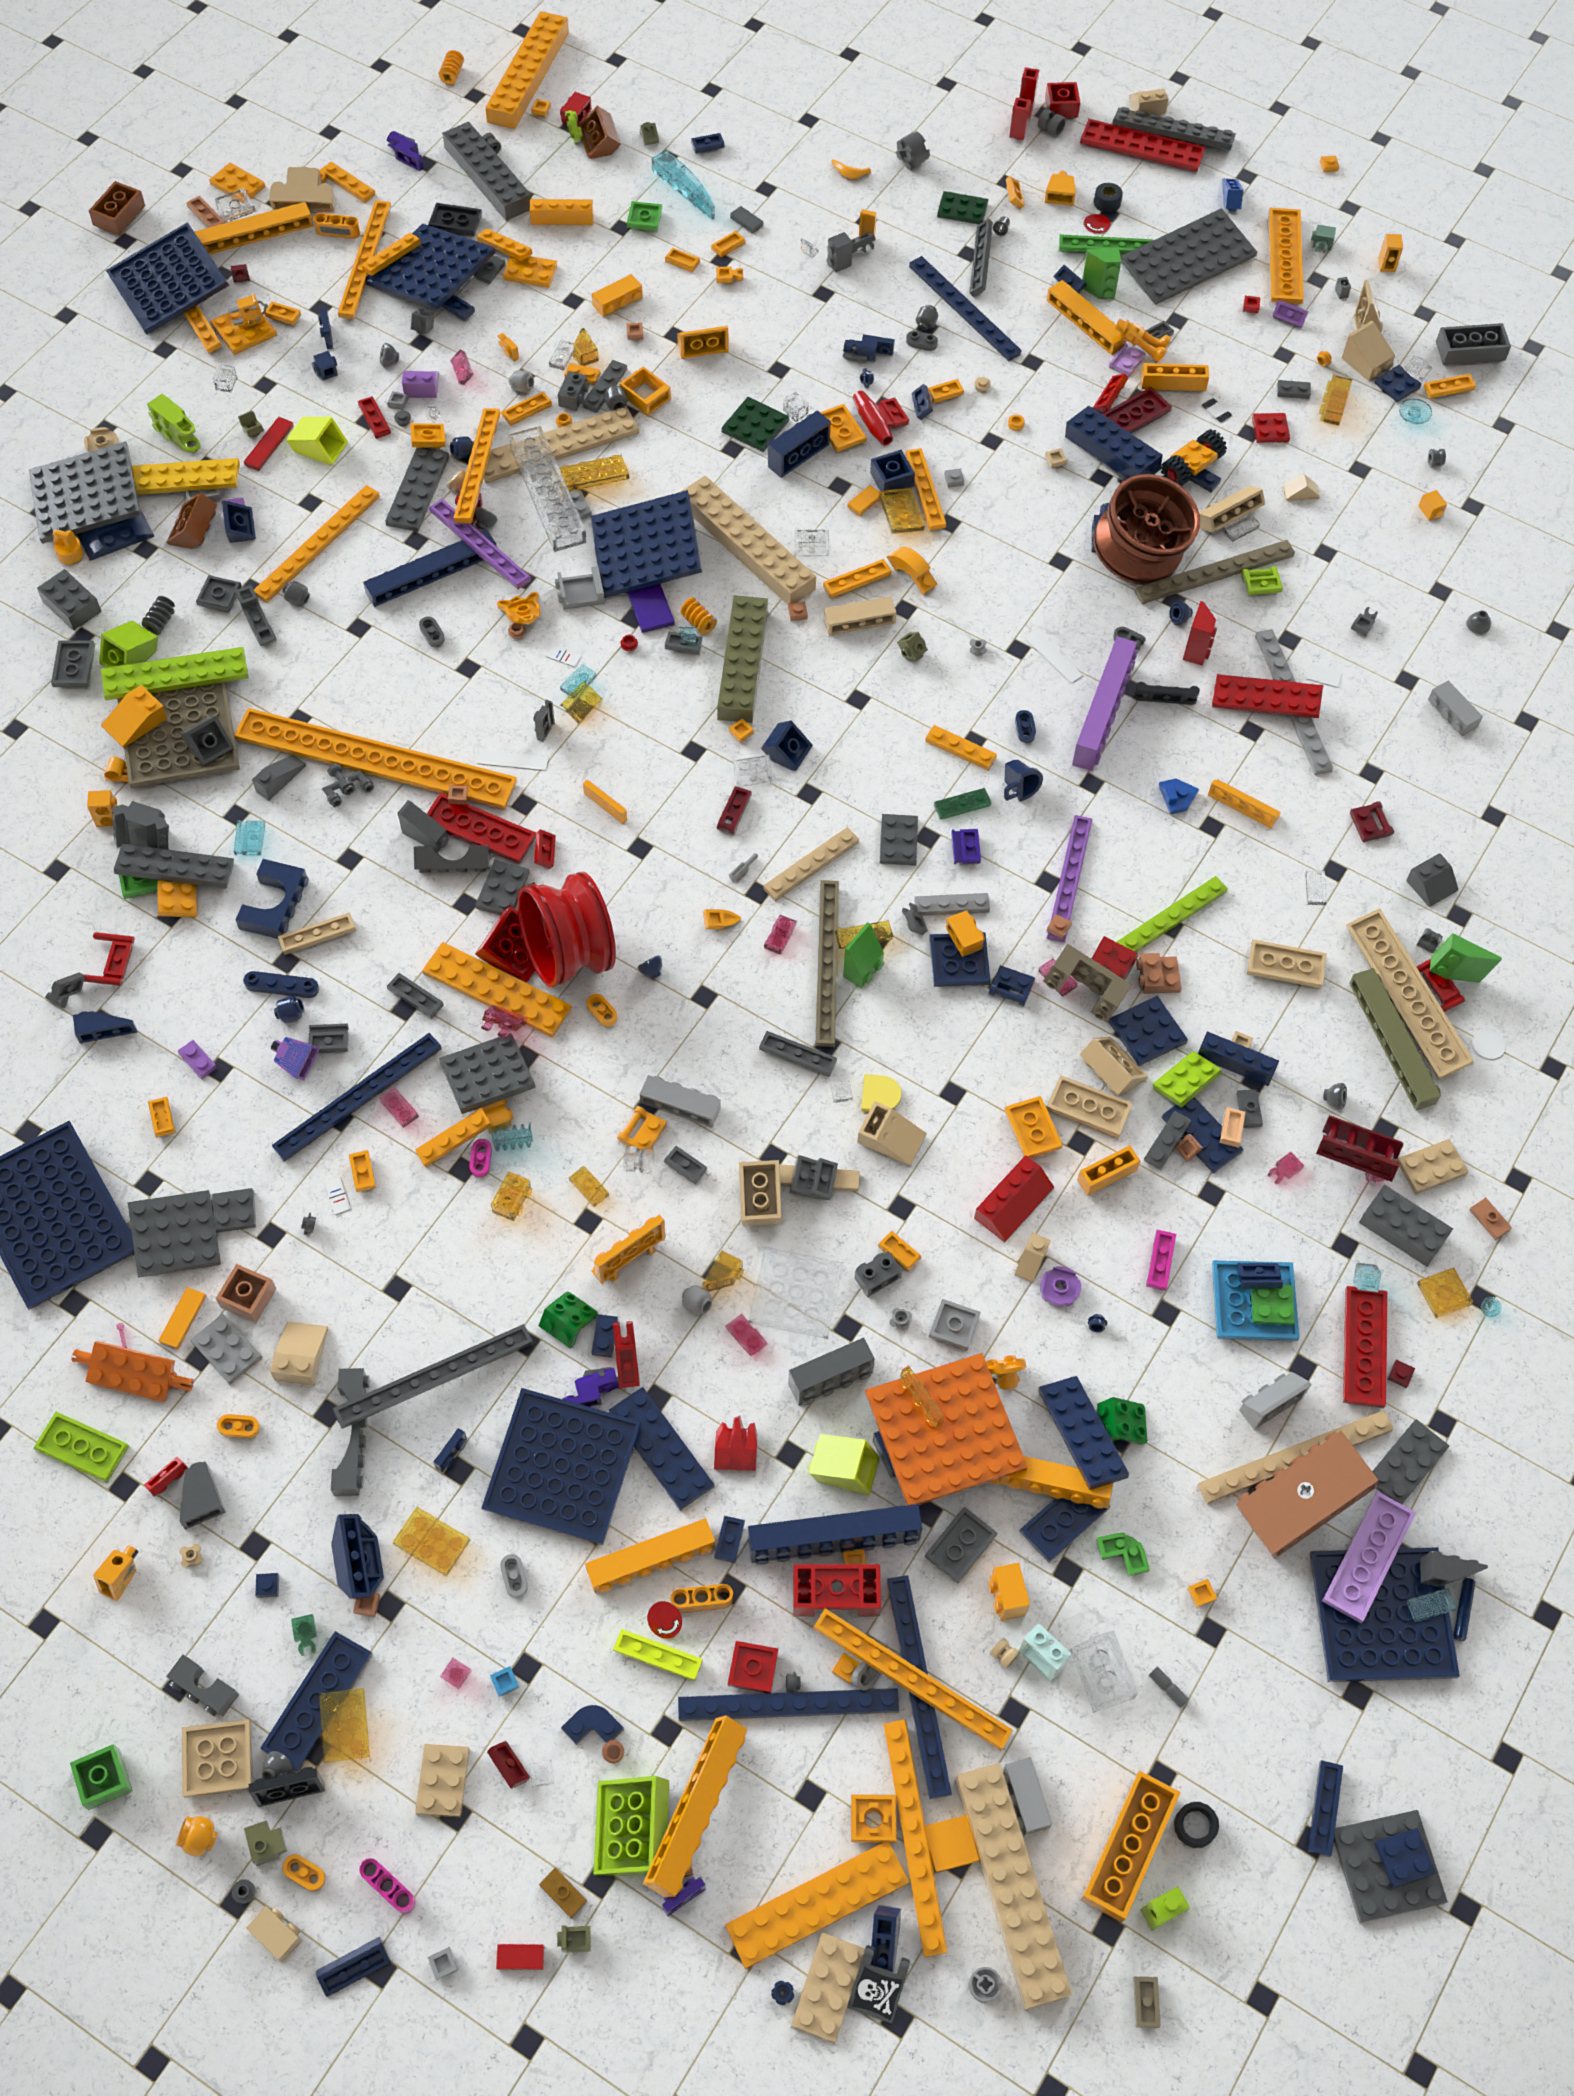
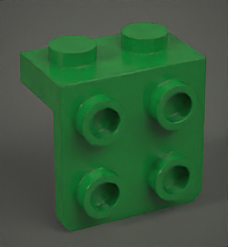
M565 1292L544 1309L538 1326L567 1347L572 1348L576 1343L580 1330L597 1317L598 1312L571 1292Z
M1111 1397L1097 1404V1414L1112 1442L1120 1439L1142 1445L1147 1443L1146 1413L1143 1404L1116 1397Z

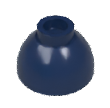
M1175 601L1170 607V619L1175 625L1184 624L1192 617L1193 610L1185 602Z
M659 955L654 956L638 965L637 969L643 975L651 977L653 980L662 975L660 972L662 969V958Z

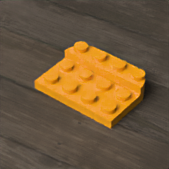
M659 1214L655 1218L651 1217L640 1229H634L626 1239L617 1241L606 1253L602 1252L595 1258L594 1267L591 1272L602 1285L608 1279L611 1282L618 1279L617 1271L643 1252L647 1251L650 1256L656 1252L654 1246L666 1238L665 1221Z

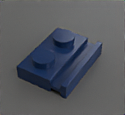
M321 308V316H318L319 324L322 326L320 327L321 338H325L327 349H333L327 308Z
M1237 1263V1273L1242 1289H1282L1283 1280H1281L1278 1263Z

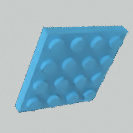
M1212 1261L1217 1339L1299 1340L1293 1262ZM1237 1263H1278L1283 1285H1293L1295 1319L1293 1326L1252 1324L1251 1289L1241 1288L1237 1273Z

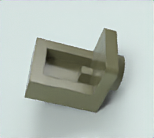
M253 411L238 416L243 432L248 437L258 436L260 432L264 431L262 424L257 421Z
M562 1925L561 1932H557V1946L561 1947L563 1953L591 1952V1927H567Z

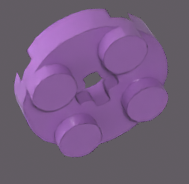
M1057 1266L1047 1271L1040 1283L1043 1300L1057 1307L1071 1306L1078 1299L1081 1291V1282L1075 1275L1076 1273L1062 1266ZM1063 1283V1287H1065L1066 1289L1060 1291L1057 1287H1055V1285Z

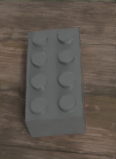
M1503 323L1440 327L1436 339V345L1443 365L1506 361L1511 348Z
M1385 1184L1359 1221L1361 1225L1426 1267L1429 1266L1454 1229Z
M861 1338L790 1369L788 1385L798 1405L803 1403L808 1405L819 1396H829L835 1389L840 1387L847 1388L858 1379L865 1380L869 1378L873 1373L875 1358L865 1338Z

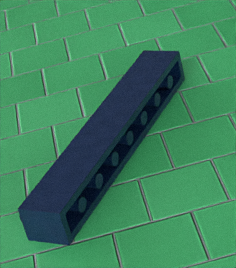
M488 530L482 531L481 533L497 547ZM461 540L364 581L363 585L366 595L372 605L376 607L482 562L484 559Z

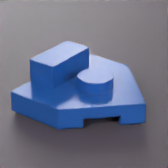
M1177 778L1161 781L1158 785L1170 814L1188 811L1192 801L1199 792L1198 788Z

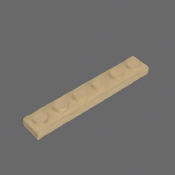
M846 827L763 885V890L774 901L778 900L858 844L859 838Z

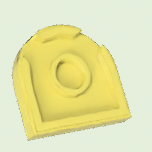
M864 1074L861 1111L869 1112L874 1101L894 1109L901 1101V1088L899 1084L887 1076Z

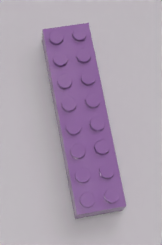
M1116 637L1078 738L1072 762L1073 766L1093 771L1094 765L1099 764L1101 752L1105 748L1106 738L1109 737L1110 727L1114 723L1116 711L1119 710L1120 700L1124 696L1126 684H1128L1131 676L1129 673L1133 671L1136 661L1134 660L1138 654V650H1136L1137 642Z

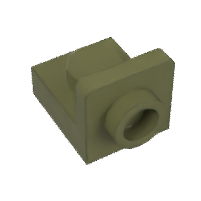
M646 122L640 125L639 133L642 135L644 145L659 143L655 123Z

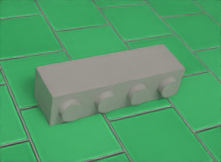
M648 1075L639 1094L641 1104L712 1128L721 1109V1099H718L716 1096L700 1093L694 1088L682 1087L679 1083L665 1081L659 1076L653 1077Z

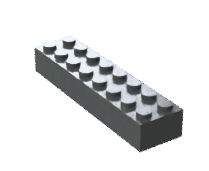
M469 121L442 133L444 148L506 221L530 211V199H532L530 192Z

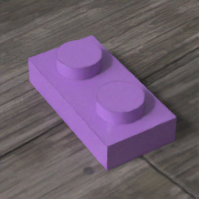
M1279 300L1272 316L1303 327L1309 311Z
M194 1040L178 1050V1054L201 1080L217 1069L216 1064Z

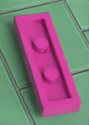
M1156 1230L1146 1287L1166 1291L1176 1240L1175 1233Z

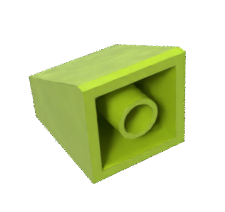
M133 620L101 634L99 663L108 668L146 662L157 651L158 636Z

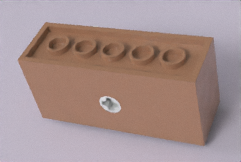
M1342 1431L1330 1433L1325 1437L1326 1441L1320 1446L1318 1443L1307 1450L1309 1453L1303 1458L1301 1456L1296 1457L1290 1462L1291 1466L1286 1470L1283 1468L1279 1469L1273 1474V1479L1268 1482L1266 1480L1260 1482L1255 1487L1256 1491L1251 1494L1247 1492L1238 1498L1239 1503L1236 1504L1238 1510L1274 1559L1379 1486L1378 1478ZM1304 1490H1305L1307 1493L1310 1492V1496L1307 1497V1495H1305V1494L1303 1495L1302 1492H1303Z

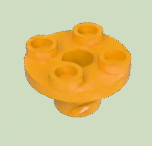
M1015 1355L1004 1356V1360L997 1361V1359L986 1361L990 1373L997 1374L995 1384H998L999 1388L1004 1390L1017 1387L1020 1378L1016 1372L1027 1367L1025 1359H1016Z

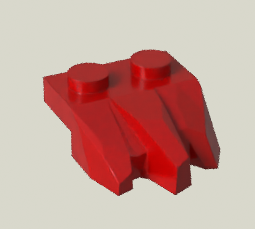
M740 1415L734 1417L732 1428H728L724 1422L721 1423L716 1430L714 1469L756 1471L758 1434L755 1422L750 1423L748 1428H744Z

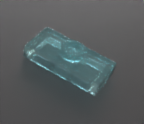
M1448 1588L1407 1601L1415 1622L1457 1609Z

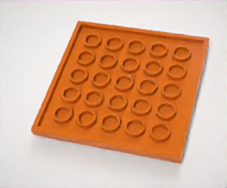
M983 1353L865 1390L906 1505H921L1025 1471L1028 1468Z

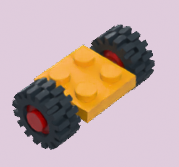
M1209 429L1200 435L1196 441L1191 440L1161 464V474H1164L1162 477L1183 486L1190 481L1192 474H1198L1208 465L1225 455L1227 446H1224L1226 441H1223V436L1220 437L1219 432L1216 433V430L1212 431V429Z

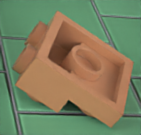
M1160 953L1140 955V958L1136 961L1137 970H1140L1139 987H1142L1143 994L1181 992L1177 956L1160 957Z

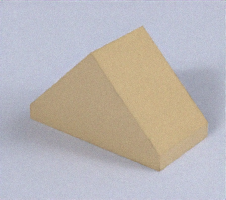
M1304 473L1283 486L1286 501L1317 499L1320 497L1316 483Z

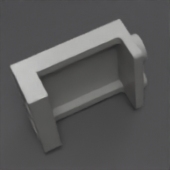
M598 566L591 567L592 574L562 578L561 572H557L558 579H555L556 590H560L557 593L558 601L562 603L563 609L604 604V592Z

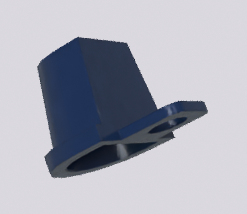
M1017 759L1005 763L1004 782L1007 786L1004 789V799L1008 801L1018 797V801L1022 802L1032 797L1042 785L1043 774L1037 768H1031ZM1010 790H1012V791L1014 792V793L1011 794V795H1009V791H1010Z

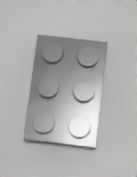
M221 1314L190 1340L229 1385L262 1359L260 1353L224 1314Z

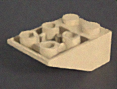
M874 1101L858 1132L857 1143L911 1166L927 1133L894 1109Z

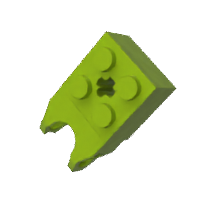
M163 393L147 403L148 414L153 422L152 426L157 432H161L168 441L171 440L187 452L194 453L200 449L199 440L193 434L196 432L195 426L185 415L181 407ZM190 441L196 443V446L192 448L187 445Z

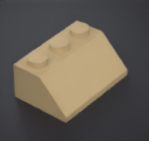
M1110 1036L1093 1038L1079 1054L1083 1058V1062L1088 1067H1092L1096 1072V1076L1100 1080L1105 1081L1109 1085V1090L1116 1095L1127 1094L1148 1078V1075Z

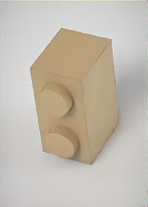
M265 1906L246 1929L277 1960L283 1963L302 1941L297 1936L300 1931L291 1922L287 1926L281 1920L284 1915L274 1907L271 1910Z

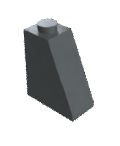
M407 800L397 813L402 833L425 846H435L437 852H439L448 843L447 830L414 803Z
M206 1461L196 1462L185 1470L179 1519L185 1530L226 1513L210 1467Z

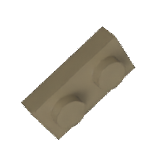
M1133 1977L1136 2028H1160L1158 1977Z

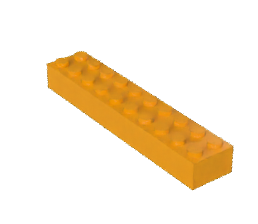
M543 11L539 12L485 107L488 123L516 129L569 33L568 17Z

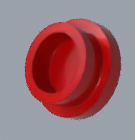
M625 635L620 645L625 651H633L637 648L638 641L633 635Z

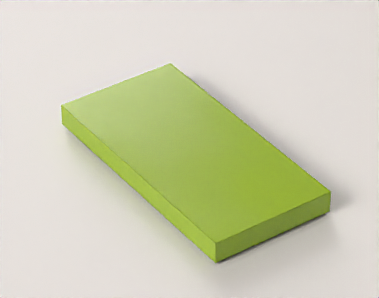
M55 1411L33 1449L108 1483L128 1450L129 1445Z

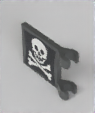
M866 1945L848 2008L892 2024L910 1960L901 1958L896 1974L871 1965L875 1948Z

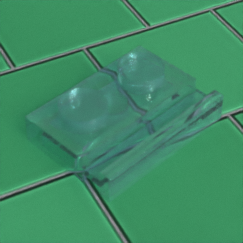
M238 820L233 850L235 855L261 856L265 832L264 821L241 822Z

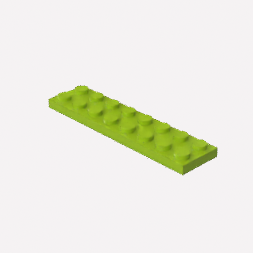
M244 647L101 668L105 701L124 698L126 694L140 685L151 694L249 678Z

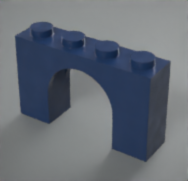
M262 859L256 873L259 884L279 888L285 892V897L279 905L270 909H260L242 904L235 920L240 930L278 939V936L287 932L289 920L294 917L296 904L301 901L302 891L304 887H307L309 878L303 868Z

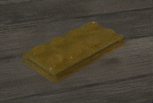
M613 455L607 458H598L588 462L564 465L557 468L564 492L630 479L622 455Z

